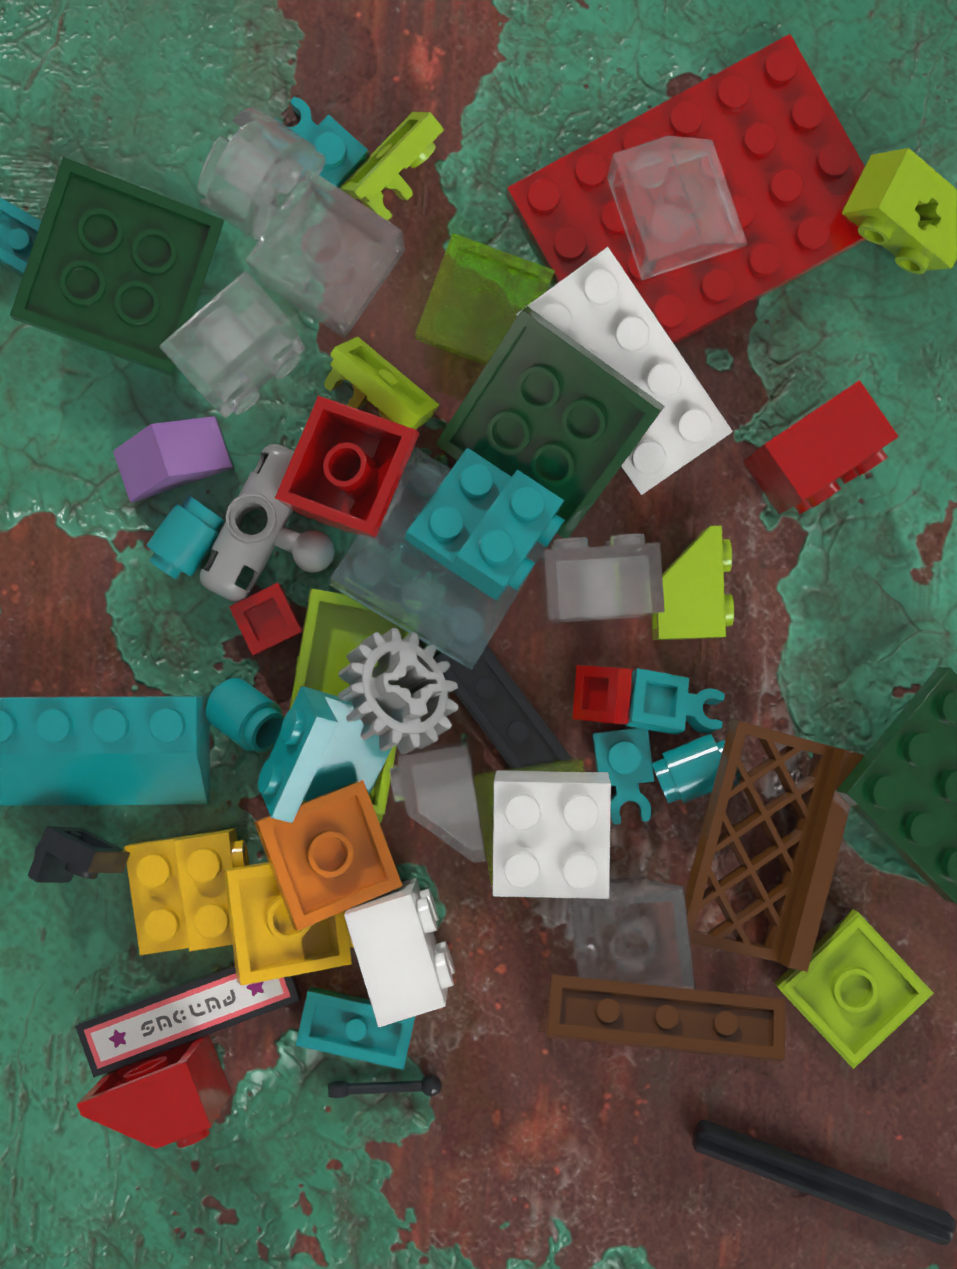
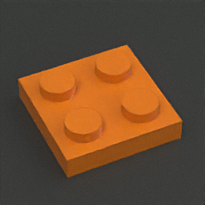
M358 780L301 803L293 823L274 819L270 816L254 822L293 929L297 931L403 886L364 780Z

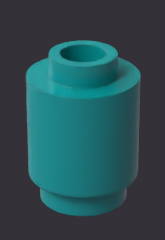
M189 495L181 506L177 503L174 505L146 544L154 552L149 561L174 579H177L181 572L192 577L211 551L219 535L217 531L225 520Z
M231 678L216 686L209 695L205 711L206 718L210 724L244 750H255L259 753L267 752L274 748L285 718L277 703L241 678Z
M708 734L663 752V759L651 763L668 804L680 799L685 804L712 793L725 740L715 743L712 735Z

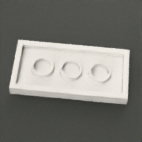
M608 247L528 305L536 313L665 406L622 464V468L641 495L733 432Z

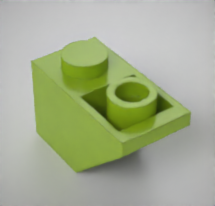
M710 526L702 531L651 585L652 640L726 637V626H732L734 622V602L732 594H724V572L731 571L732 547L730 539H722V526Z

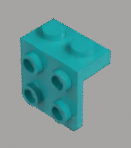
M304 686L300 687L291 709L283 720L281 732L270 757L264 763L259 776L258 789L263 796L271 818L293 823L303 800L308 801L358 780H364L370 795L391 748L385 752L380 750L379 736L376 734L366 740L360 737L364 727L363 722L360 719L348 722L346 719L347 714L354 709L352 702L340 700L339 696Z

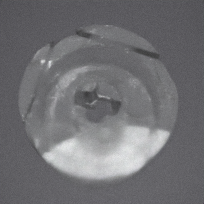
M252 106L240 112L232 120L241 127L232 139L228 140L220 135L213 145L199 177L198 192L206 197L199 200L203 206L253 240L265 243L279 228L289 232L296 225L304 209V204L299 202L307 185H311L320 175L326 159L325 156L316 151V147L260 108Z

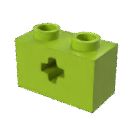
M910 148L872 154L842 214L859 227L858 233L863 238L872 243L882 245L896 256L895 262L902 269L915 274H924L928 270L952 269L957 260V189Z

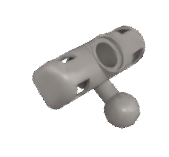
M269 444L264 447L255 470L251 471L239 496L228 506L226 522L211 549V556L206 566L201 569L200 582L202 586L233 603H237L252 594L275 546L292 553L296 565L303 571L319 572L326 569L333 562L334 544L331 538L324 532L309 530L300 534L285 527L294 510L276 500L275 496L294 454L293 450L279 444ZM255 510L267 513L268 522L263 531L254 535L242 532L241 523L246 514ZM244 565L254 570L253 578L246 590L235 585Z

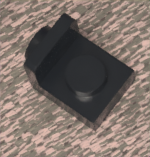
M46 826L43 836L36 846L28 878L37 883H68L72 880L73 875L87 879H96L99 873H123L130 852L83 828Z

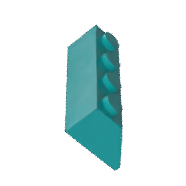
M209 696L0 697V806L209 804L210 723L205 713Z

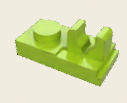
M412 112L338 189L345 197L360 200L376 219L388 221L392 214L383 204L384 195L381 191L383 189H392L400 199L408 201L412 196V189L399 175V172L403 168L407 169L409 166L416 168L426 161L436 148L433 141L445 129L431 112Z
M359 337L336 346L330 354L333 358L330 364L332 370L327 376L324 386L329 391L338 388L344 380L352 383L354 394L347 406L357 409L369 401L379 409L378 412L381 418L415 430L427 423L440 406Z

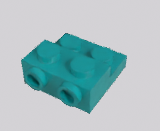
M467 448L406 531L404 540L498 601L507 586L517 591L532 570L535 562L527 557L537 542L547 548L565 520L558 516L557 513L564 500L519 470L511 477Z

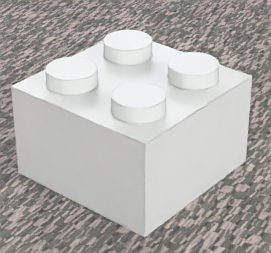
M496 770L494 779L493 896L609 899L611 782L608 772Z
M417 877L401 882L402 887L352 907L344 914L378 1027L445 1007L448 987L454 986L452 974H455V969L446 941L437 944L433 932L437 931L435 921H438L439 918L430 889L420 890Z

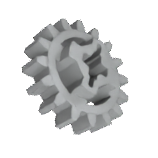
M392 628L382 636L378 632L372 634L347 654L346 657L351 664L339 671V677L345 682L350 683V686L338 695L340 700L352 702L354 709L347 714L346 719L348 722L359 719L363 722L364 727L360 735L363 740L376 734L379 736L380 750L385 752L397 745L401 754H407L417 747L421 750L438 740V735L450 729L452 725L446 716L457 711L458 705L448 699L447 694L457 689L458 686L456 682L445 680L443 673L449 669L450 664L448 661L436 663L433 659L436 646L433 643L422 649L418 646L419 638L417 633L412 632L401 639L397 628Z

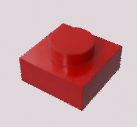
M276 583L229 606L252 656H257L303 633V628L280 583Z
M576 665L572 719L628 724L632 669Z

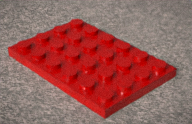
M791 34L507 187V197L556 284L608 247L674 345L866 240L858 233L859 227L842 214L865 166Z

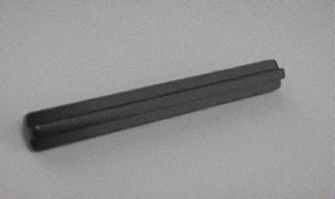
M705 1119L698 1122L693 1133L692 1145L696 1152L937 1244L947 1245L952 1240L956 1229V1220L947 1211Z

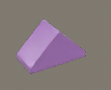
M215 416L150 424L113 450L129 501L132 503L234 469Z

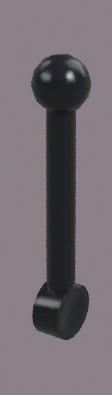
M433 1074L425 1076L422 1080L367 1083L334 1081L328 1083V1097L343 1098L354 1094L423 1092L425 1095L432 1097L440 1093L442 1082L438 1076Z

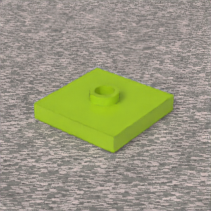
M854 909L814 945L808 972L789 968L774 982L779 990L853 1069L934 994L860 913Z

